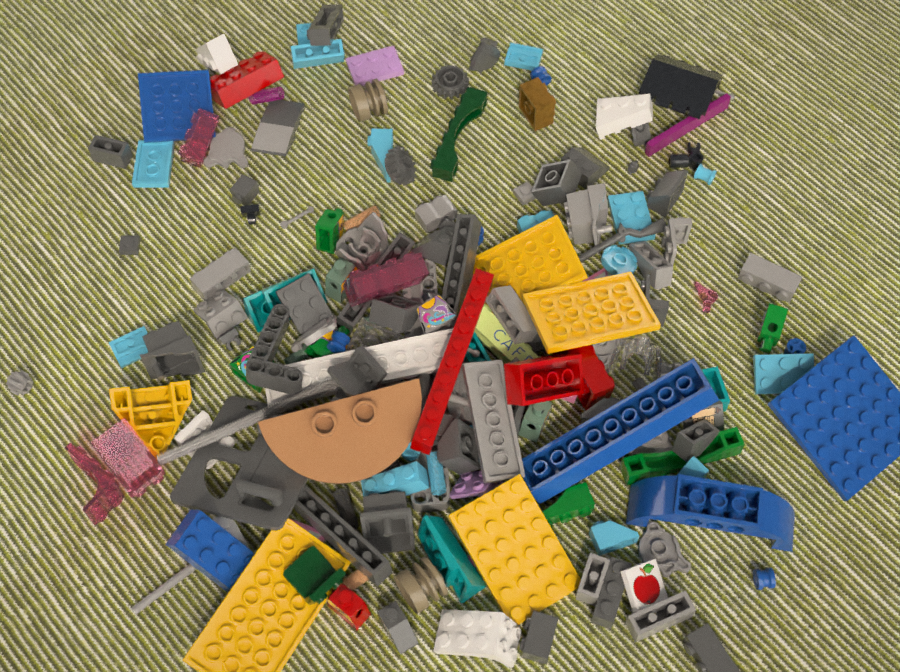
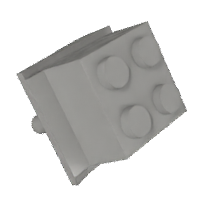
M605 183L587 186L588 189L566 194L567 202H564L569 237L574 238L575 245L594 242V246L600 244L602 233L612 232L611 225H606L608 203Z

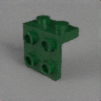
M315 546L309 547L283 571L285 579L309 606L315 603L319 605L328 597L326 592L331 588L335 590L344 582L341 578L346 575L341 567L335 570Z

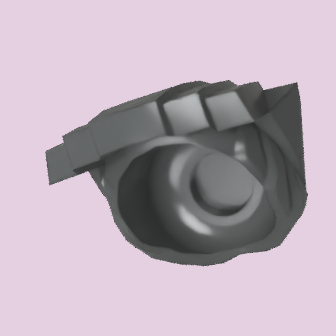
M483 37L470 59L469 69L478 71L481 74L483 71L492 68L500 58L501 52L496 47L498 42Z

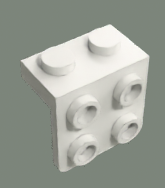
M202 410L184 429L179 431L174 437L179 447H181L180 444L183 446L182 443L185 445L187 441L190 443L189 440L192 442V439L194 440L195 438L197 440V437L199 438L200 436L202 438L201 435L203 437L204 434L206 435L213 423L209 414ZM229 435L219 442V445L229 448L235 444L234 439ZM196 450L191 453L188 452L187 455L192 458ZM212 459L208 461L206 469H210L218 460Z

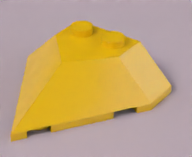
M190 380L170 382L166 386L130 389V387L109 389L113 412L156 460V455H162L161 453L164 455L192 401Z

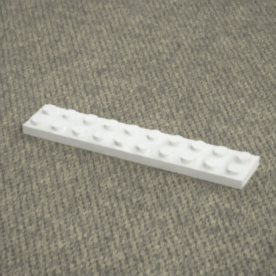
M453 328L365 347L388 373L381 384L417 377L420 374L424 375V373H436ZM355 350L291 363L285 366L297 368L302 372V391L304 392L308 388L311 389V387L318 386L322 382L325 383V380L327 382V380L331 379L332 377L327 372V369L330 366L349 361ZM338 386L337 389L335 388L332 391L330 389V392L328 391L325 394L323 392L321 396L317 397L316 395L314 399L337 394ZM265 388L268 407L292 396L291 394Z

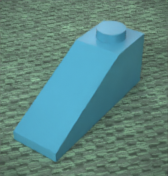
M371 129V136H368V146H371V153L385 180L391 183V178L385 168V158L388 150L393 148V129Z

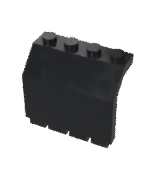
M657 54L651 61L639 89V94H650L651 100H656L654 105L666 109L669 108V105H672V111L684 115L686 110H688V116L700 120L701 115H706L715 90L719 89L723 75L716 71L703 69L697 65L688 64L682 60L672 59L667 55Z

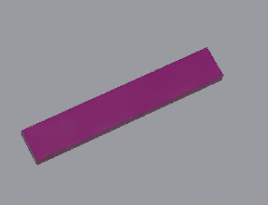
M727 93L711 102L706 115H701L700 120L689 116L648 141L645 154L648 157L652 156L729 107L731 96Z

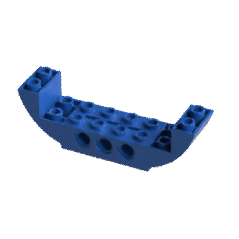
M678 474V476L646 478L630 486L626 524L647 527L649 519L768 538L772 539L771 549L793 552L795 511L786 500L763 490V488Z

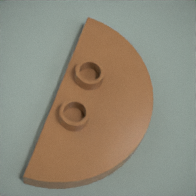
M419 378L259 421L258 424L272 452L294 472L308 479L329 484L362 481L389 467L400 457L411 442L421 414L422 396Z

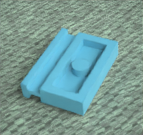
M510 42L504 65L533 71L540 65L543 49Z
M145 326L109 342L121 368L141 360L140 354L148 353L142 336L147 334Z

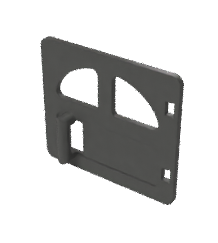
M237 396L229 397L223 404L207 434L209 435L208 432L211 434V431L218 430L222 426L225 427V424L226 426L229 423L232 424L234 420L237 422L241 417L244 419V416L246 418L248 414L251 416L250 413L253 415L255 411L247 409L248 405L257 407L255 411L258 413L257 410L259 412L262 408L265 410L264 407L267 408L268 404ZM286 408V411L284 410V412L282 411V413L279 414H288L296 412L297 410H287ZM259 434L253 447L248 452L219 445L220 439L219 441H214V443L212 442V444H207L205 447H200L194 453L170 494V499L175 505L201 510L205 513L277 531L284 527L308 478L294 472L281 462L272 452L263 435ZM212 459L241 466L226 495L221 499L212 496L205 483L206 465ZM249 494L272 500L274 508L272 511H266L243 505L242 503L246 495Z

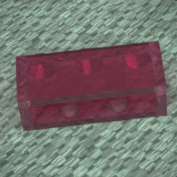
M199 108L198 112L192 116V128L187 129L185 134L186 143L181 145L178 154L181 155L180 161L201 169L219 123V116Z

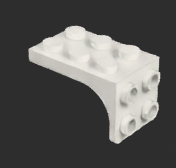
M442 609L433 651L437 654L484 657L498 661L508 668H513L517 660V646L521 638V629L517 623L503 612Z

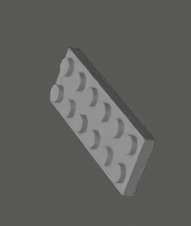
M502 360L464 363L462 370L483 482L508 481L519 474L524 478L525 472L512 407L507 404L505 372Z

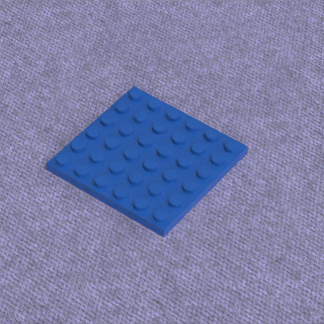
M855 335L847 339L767 404L843 501H848L900 456V391Z

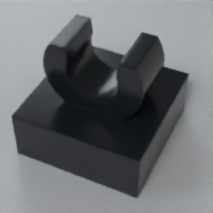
M259 204L240 206L242 217H247L249 225L256 224L255 216L261 215Z

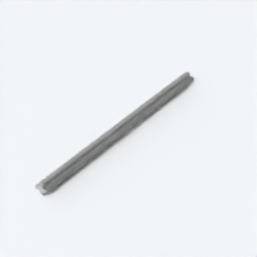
M329 379L327 382L325 380V383L322 382L318 386L315 385L311 389L308 388L304 392L301 391L297 395L295 394V396L292 395L288 399L285 398L281 402L278 401L274 405L271 404L267 408L264 407L265 410L262 408L260 412L257 410L258 413L255 411L253 415L250 413L251 416L248 414L246 418L244 416V419L241 417L237 422L234 420L232 424L229 423L227 426L225 424V427L222 426L218 430L211 431V434L208 432L209 435L206 433L204 437L201 435L202 438L199 436L197 440L195 438L194 440L192 439V442L189 440L190 443L188 441L187 443L185 442V445L182 443L183 446L180 444L181 447L178 445V448L176 447L175 449L173 447V450L172 448L171 451L168 450L169 452L166 450L164 455L163 453H161L162 455L159 454V456L156 455L157 461L161 466L167 464V462L178 459L181 455L184 456L188 452L191 453L200 449V447H205L207 444H212L214 441L216 442L219 439L221 440V438L228 437V435L235 434V431L237 433L242 428L244 430L249 425L252 426L256 422L263 421V419L266 420L277 413H282V411H286V408L289 410V408H293V405L296 407V405H300V402L301 404L305 403L307 400L316 398V395L318 397L321 394L323 395V392L324 394L328 391L330 392V389L331 391L335 388L337 389L339 385L333 379Z

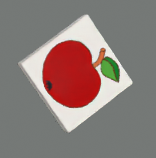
M651 559L620 571L633 613L668 598L656 559Z

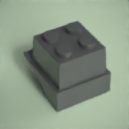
M179 320L168 323L166 326L150 331L142 336L148 353L140 354V357L151 380H162L165 377L181 374L184 377L205 372L197 349L190 335L187 336Z
M391 491L388 494L371 493L368 496H363L364 513H360L363 538L381 554L415 550L411 507L407 508L405 492Z

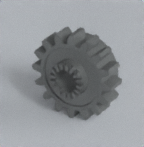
M442 66L439 70H436V74L432 75L433 92H437L438 97L444 95V99L450 97L453 100V96L459 98V94L465 93L469 85L467 72L464 73L463 69L457 66Z
M400 146L388 150L385 158V168L387 174L394 182L405 186L415 181L417 169L414 167L416 163L412 161L413 156H409V151H405L404 147Z

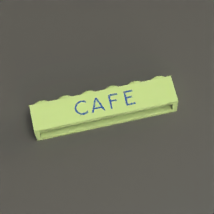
M484 304L475 333L479 340L498 359L506 364L510 363L515 357L521 361L541 357H538L527 343L514 344L491 309Z

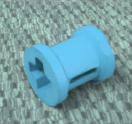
M700 164L695 172L694 179L699 178L707 182L708 185H711L717 171H711L703 167V164Z

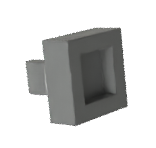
M236 328L229 330L216 339L220 346L225 344L228 351L233 350L230 346L231 341L236 342L238 346L241 344L240 340L236 338L239 335Z

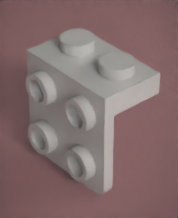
M678 217L669 219L668 225L664 227V236H662V247H665L666 250L664 258L671 265L675 261L677 244H687L692 227V218Z
M225 290L215 292L211 298L200 302L193 310L197 316L206 322L216 339L248 318L239 301Z

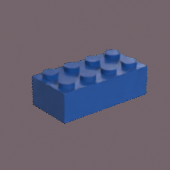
M190 509L165 544L227 593L255 554L201 510Z

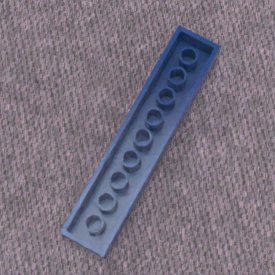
M693 358L523 458L522 462L525 472L523 480L534 499L541 504L719 401V398L702 369Z

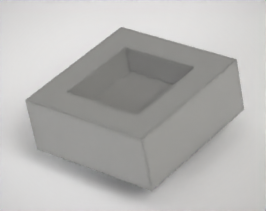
M528 181L513 189V195L523 206L536 199L531 193L533 187Z

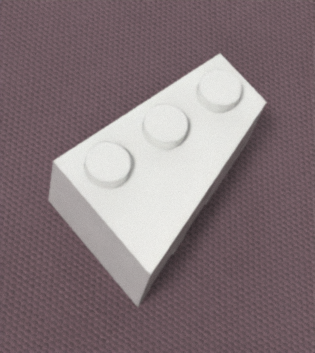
M225 34L196 49L198 54L196 57L199 63L219 74L238 65Z
M650 94L597 99L596 130L600 140L605 138V135L614 132L615 134L620 133V130L631 126V128L653 121V104Z

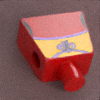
M343 583L327 600V606L356 631L371 616L365 601Z

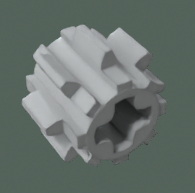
M21 370L20 372H12L7 378L6 385L10 392L18 396L19 394H28L34 382L28 373Z

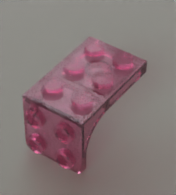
M125 417L90 441L131 498L142 496L147 491L146 487L152 483L156 485L164 479L163 475L166 472Z
M70 442L64 449L73 462L98 484L95 496L83 507L86 516L96 525L104 521L114 507L121 504L125 495L119 488L120 484L115 480V476L106 469L104 471L101 468V464L93 457L90 459L87 456V452L81 446L75 447Z

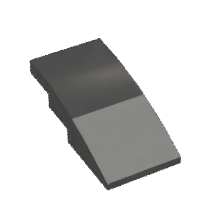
M285 100L269 102L258 126L251 151L286 157L295 140V132L300 125V117L305 110L304 103Z

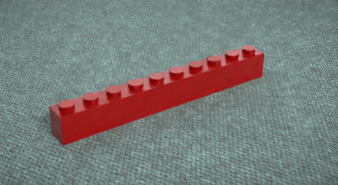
M475 269L412 438L410 449L427 455L431 453L494 278L492 273Z

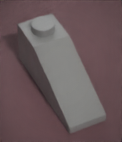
M646 241L629 244V249L636 256L637 265L644 278L646 274H650V285L654 289L671 286L673 265Z

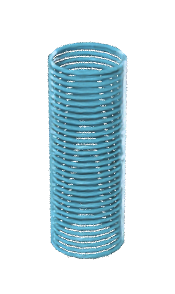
M431 452V455H426L431 494L442 495L446 492L443 465L439 463L437 455L434 454L437 452Z

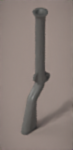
M660 218L639 231L632 228H624L620 222L617 234L579 255V260L582 263L617 241L625 242V237L628 235L642 238L664 232V227L667 224L663 218Z

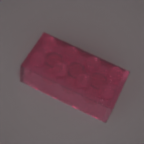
M410 252L405 254L402 259L392 258L387 260L386 264L380 266L379 264L369 266L368 270L361 272L359 269L351 272L343 288L350 306L353 307L371 301L374 298L421 284L429 272L421 252L417 254Z

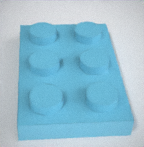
M138 140L132 179L133 188H169L175 146L174 141L144 143V140Z
M643 191L608 196L607 201L616 234L620 222L624 228H632L639 231L652 224ZM655 234L642 238L628 235L625 237V242L621 243L618 241L620 245L655 240Z
M814 353L753 355L755 394H780L814 367Z

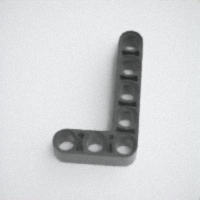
M277 304L272 308L246 363V380L249 384L295 395L302 391V372L297 368L272 362L289 326V307L284 304Z

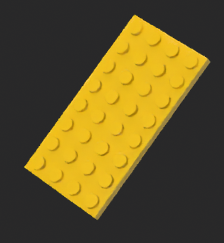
M288 518L282 529L269 532L182 661L198 672H281L334 590L331 588L327 591L328 597L319 605L315 603L309 606L285 579L283 571L311 546H315L335 570L341 567L345 572L351 562Z

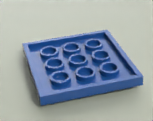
M209 70L138 73L144 143L203 140L216 137Z

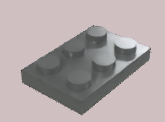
M309 273L275 292L281 304L289 307V318L300 336L324 318L333 315Z

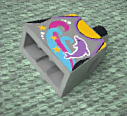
M429 292L421 296L423 304L417 308V313L424 334L454 328L458 316L440 295L433 298Z

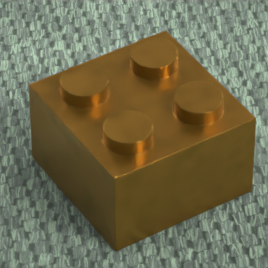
M539 77L520 84L519 108L534 131L552 125L555 116L556 100L548 92L546 84L542 83Z

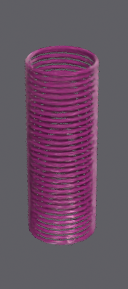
M282 87L260 90L253 94L255 98L249 96V101L254 105L282 100L284 98V90L280 89Z

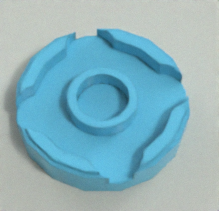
M612 245L603 251L601 263L612 275L632 272L633 274L637 269L636 256L629 249L623 246L619 248L617 247L618 245Z

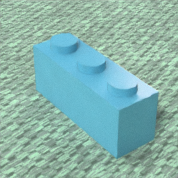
M333 40L329 46H311L310 43L291 46L293 68L298 69L344 62L342 40Z
M417 461L361 481L363 496H368L371 493L388 494L391 491L405 492V496L430 488L427 469Z

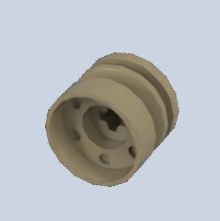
M373 79L372 85L369 81H366L365 90L360 84L348 87L350 103L358 122L371 119V110L376 117L380 116V112L382 115L388 114L386 94L378 79Z
M425 556L419 559L420 565L417 562L412 564L415 574H412L407 569H403L393 576L402 596L416 614L429 607L427 596L437 602L439 601L438 594L442 597L448 595L442 575Z

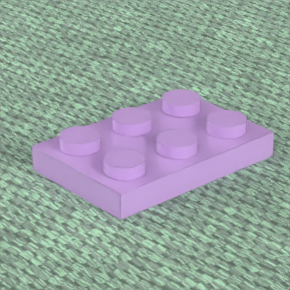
M394 46L346 58V64L354 85L360 84L364 86L366 81L372 83L373 79L382 81L404 75V69Z

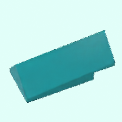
M314 268L243 298L245 313L258 333L262 331L272 308L277 304H281L275 292L308 273L325 302L328 303Z
M430 515L423 516L417 536L430 562L442 575L446 587L452 586L458 600L462 604L487 586L444 519Z

